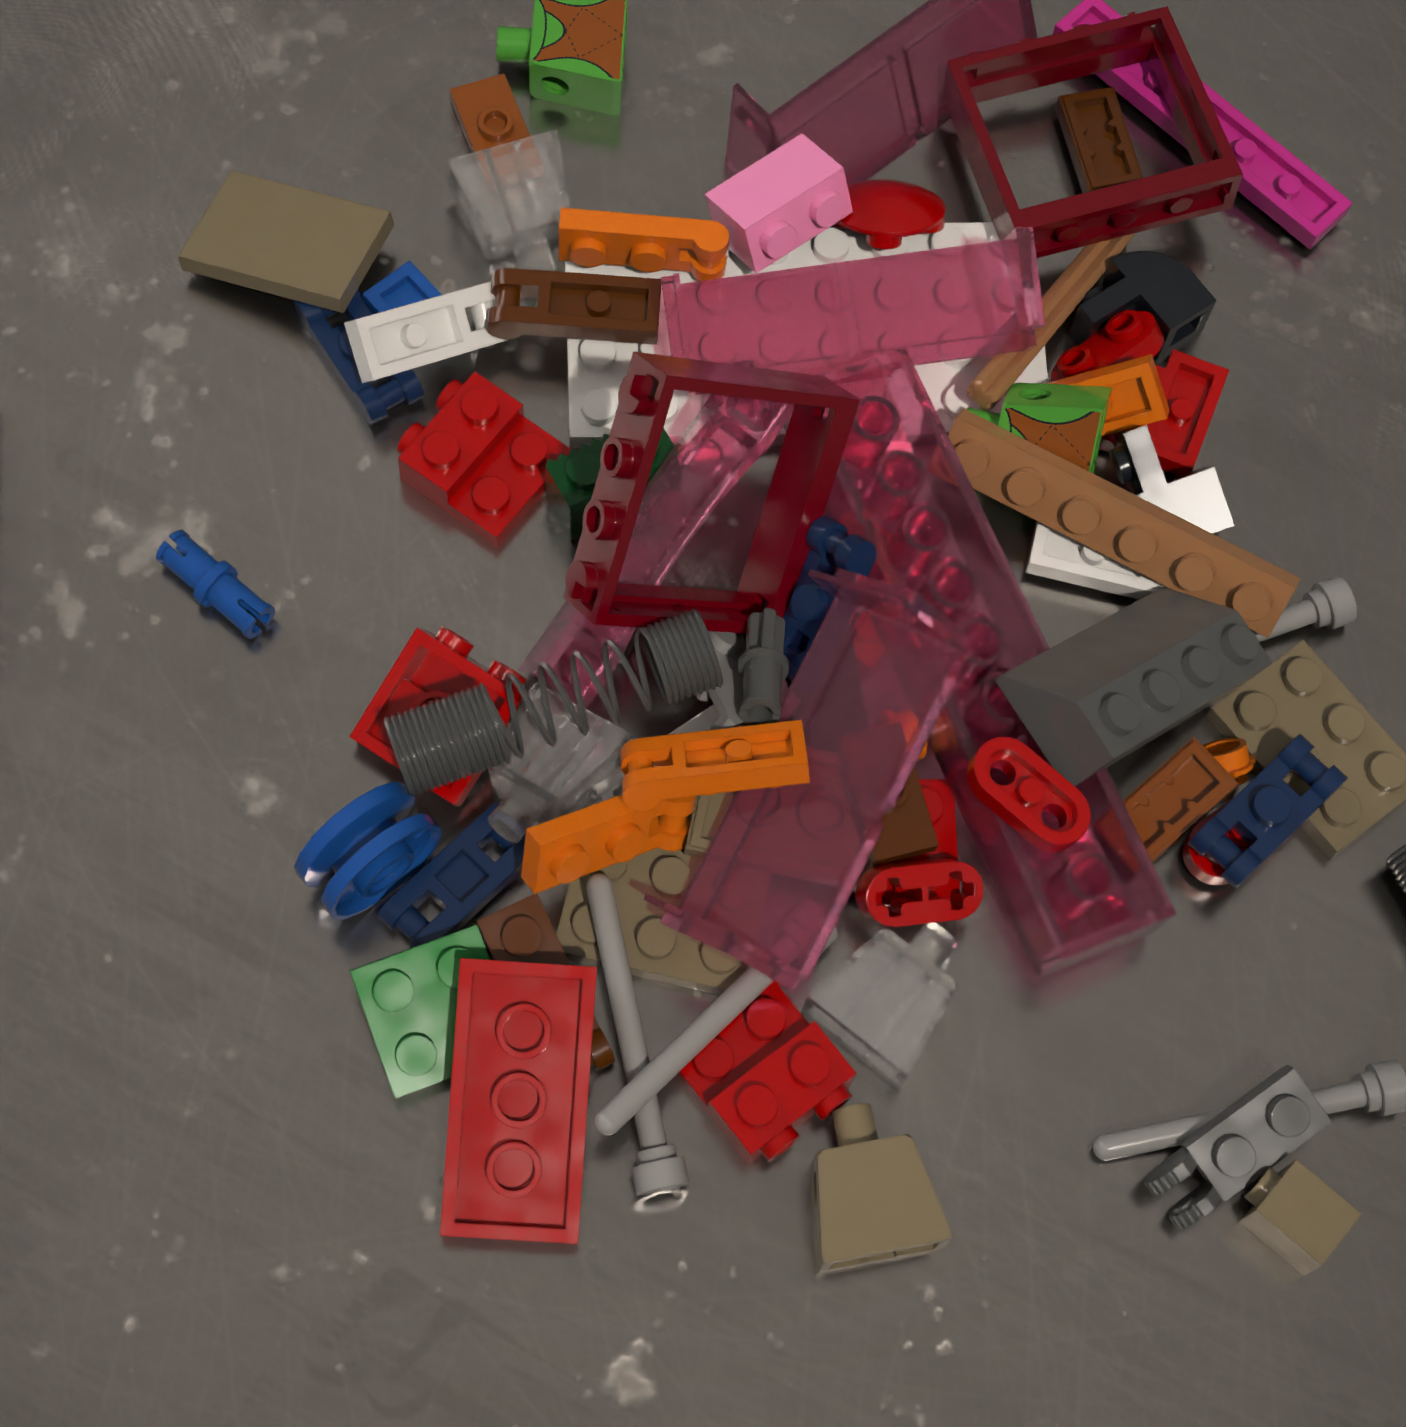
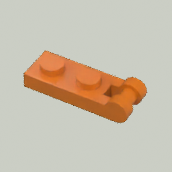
M561 207L559 219L560 261H572L584 267H597L602 264L630 266L643 272H657L662 269L689 271L695 279L703 283L717 282L725 274L729 231L720 222Z
M802 720L637 738L625 743L620 751L621 770L625 775L622 780L623 801L628 808L638 812L653 810L664 799L715 795L725 792L778 788L787 785L810 783Z
M622 795L527 828L521 878L532 892L536 894L560 884L571 883L584 875L613 864L627 862L637 855L656 848L665 851L681 850L685 848L690 827V820L687 816L692 814L695 809L697 796L664 799L653 810L638 812L628 808L623 801Z

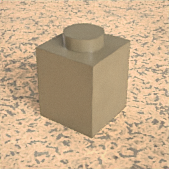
M1296 1159L1278 1173L1272 1167H1269L1263 1175L1256 1179L1244 1195V1198L1253 1205L1239 1222L1304 1276L1324 1264L1362 1213Z

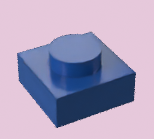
M410 260L362 293L363 301L372 315L442 295Z

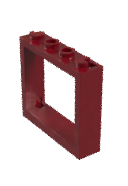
M1168 6L1138 14L1131 12L1124 17L1093 25L1081 24L1065 32L1040 38H1024L1012 45L983 52L973 51L967 56L947 60L942 97L1009 265L1232 209L1243 173ZM1149 61L1194 165L1019 209L977 103Z
M633 351L627 375L623 378L619 387V403L610 435L601 450V466L592 498L586 505L583 513V529L574 561L566 573V589L563 598L593 625L642 627L643 625L647 627L648 623L653 625L655 621L666 620L667 616L672 618L673 614L678 616L679 612L684 614L686 610L690 612L692 608L700 613L707 630L712 632L747 633V621L750 614L753 612H763L764 608L775 609L776 615L783 618L810 550L806 543L807 531L811 524L824 514L860 399L825 376ZM674 390L795 404L737 591L618 583ZM825 408H830L827 419L823 417ZM765 599L768 601L767 607L764 605Z

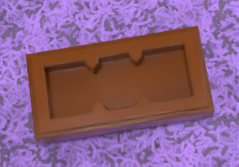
M505 74L449 89L451 104L488 194L543 178V166Z
M1193 737L1098 823L1142 871H1145L1232 793L1239 784L1207 749Z

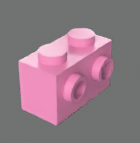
M803 133L705 193L711 219L720 222L729 231L728 249L756 274L853 213L844 167Z

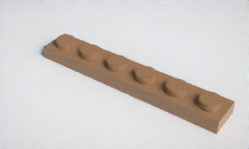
M964 408L957 415L933 467L943 474L1172 590L1237 610L1249 629L1269 638L1301 579Z

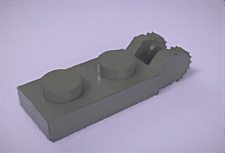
M1286 1065L1181 1141L1179 1144L1182 1148L1150 1171L1143 1181L1152 1195H1158L1171 1190L1179 1182L1190 1176L1195 1168L1198 1169L1205 1182L1173 1205V1208L1167 1214L1176 1229L1179 1228L1181 1230L1190 1225L1192 1226L1200 1218L1208 1215L1217 1207L1221 1200L1223 1202L1229 1200L1263 1175L1269 1167L1275 1166L1333 1122L1295 1068Z

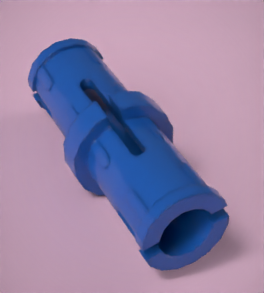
M177 530L169 536L177 544L176 550L165 541L161 544L156 554V560L194 590L193 597L205 608L211 606L216 608L240 629L242 634L248 639L254 638L262 632L255 625V618L266 627L270 624L275 614V608L237 578V569L226 560L220 562L215 560L193 541L184 530Z

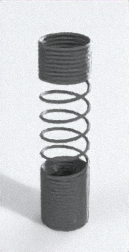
M692 608L690 612L687 610L684 614L679 612L678 616L673 614L672 618L667 616L666 620L655 621L653 625L648 623L647 627L643 625L638 627L634 635V645L642 687L619 646L614 641L606 638L602 646V656L611 702L588 660L581 652L573 650L570 657V668L580 718L555 671L549 664L541 661L538 667V680L548 731L517 676L508 673L505 680L516 744L491 700L485 684L482 683L479 686L474 685L472 689L467 687L466 691L461 689L460 693L455 692L454 695L448 694L447 698L442 696L441 700L436 698L435 702L423 703L422 707L417 705L416 709L411 707L409 711L404 710L403 713L392 714L390 718L385 716L384 724L410 795L413 797L417 793L422 795L423 791L427 793L429 789L434 791L435 787L441 788L442 784L447 786L448 782L453 784L454 780L466 779L467 775L472 777L473 773L478 775L480 771L491 770L492 766L497 768L499 764L503 766L505 762L510 763L511 756L507 744L517 758L522 759L524 747L512 682L520 692L545 741L554 748L556 745V734L548 700L544 669L555 684L580 733L587 736L589 727L578 678L576 656L589 674L614 723L619 724L621 715L611 673L608 644L621 661L644 708L650 713L653 710V704L644 668L641 638L655 681L664 701L671 706L673 702L678 704L679 700L690 699L692 695L696 697L698 693L702 695L704 691L709 692L710 689L715 690L716 686L721 688L723 677L720 664L700 613Z

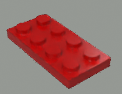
M460 958L440 1236L578 1244L597 967Z

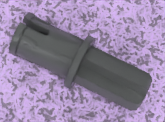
M764 608L763 612H753L750 614L747 621L746 649L738 659V672L743 678L742 703L739 716L748 725L779 722L782 713L780 705L782 681L789 674V661L783 654L785 620L777 616L776 610L773 608Z

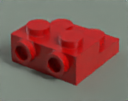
M474 371L464 384L454 379L445 386L435 405L436 410L439 412L426 427L416 422L405 431L397 446V452L400 454L398 465L401 481L498 548L546 492V464L548 459L557 461L559 454L568 456L571 448L524 417L522 403Z
M444 626L440 627L436 635L417 627L349 737L400 770L384 724L385 716L390 718L392 714L397 715L398 712L409 711L411 707L416 709L417 705L422 707L423 703L435 702L436 698L441 700L442 696L447 698L448 694L460 693L461 689L466 691L467 687L472 689L474 685L479 686L480 683L485 684L491 700L510 735H512L514 729L505 680L508 673L517 676L522 685L525 684L527 679L496 659L487 668L469 657L468 655L474 645ZM512 682L514 701L520 723L528 707L517 687ZM482 771L478 775L473 773L472 777L467 775L466 779L461 778L460 781L454 780L453 784L448 782L447 786L442 784L441 788L435 787L433 792L454 806H461Z
M774 980L698 1053L677 1076L746 1165H749L762 1154L768 1162L783 1154L801 1137L795 1128L813 1114H816L821 1121H824L832 1116L831 1113L842 1108L853 1097L847 1088L851 1086L857 1073L815 1021L809 1024Z

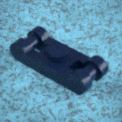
M358 289L344 312L348 321L372 315ZM293 301L295 311L303 326L370 425L388 417L387 410L397 404L404 402L409 406L424 398L425 394L422 385L412 369L387 376L389 381L377 388L370 385L375 380L362 383L344 323L332 329L326 318L338 312Z
M822 516L816 519L807 531L806 543L810 550L783 617L785 620L783 654L789 661L788 677L794 685L807 693L820 689L829 677L876 558V548L873 543L858 534L848 535L845 525L830 516ZM808 638H810L806 650L804 651Z
M1302 734L1295 737L1268 766L1216 816L1210 819L1188 842V845L1201 857L1208 854L1225 870L1221 876L1234 889H1237L1348 779L1335 765L1330 768L1324 765L1311 752L1315 746ZM1292 771L1311 787L1302 796H1299L1283 781ZM1232 829L1250 845L1244 852L1226 836Z
M500 801L491 805L382 906L378 912V917L392 931L399 928L412 941L409 948L460 930L517 875L521 874L526 835L512 822L514 814ZM495 841L506 851L495 862L482 850L487 843ZM429 897L443 909L431 922L417 910Z

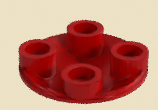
M889 179L867 180L847 185L853 213L832 225L866 234V242L871 247L894 249L902 244V237L921 233H936L943 230L946 206L937 194L915 184Z

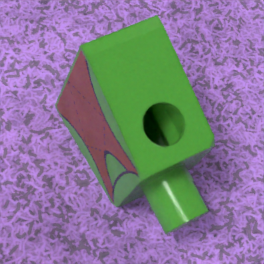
M534 0L532 28L498 26L497 62L529 64V92L536 99L620 116L628 0Z
M1015 383L1010 387L1003 401L1001 414L968 407L967 410L1094 474L1112 388L1104 386Z

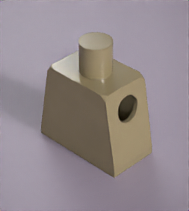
M868 1103L850 1105L833 1111L831 1114L839 1147L816 1152L811 1163L815 1265L817 1274L942 1250L952 1239L950 1226L910 1134L879 1139L872 1107Z

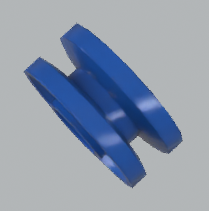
M390 782L377 786L354 799L314 833L300 851L294 865L296 874L307 887L318 888L326 885L321 901L323 907L333 919H347L364 912L382 901L421 868L436 849L442 837L441 827L431 815L420 813L410 817L416 805L415 798L410 795L404 783Z

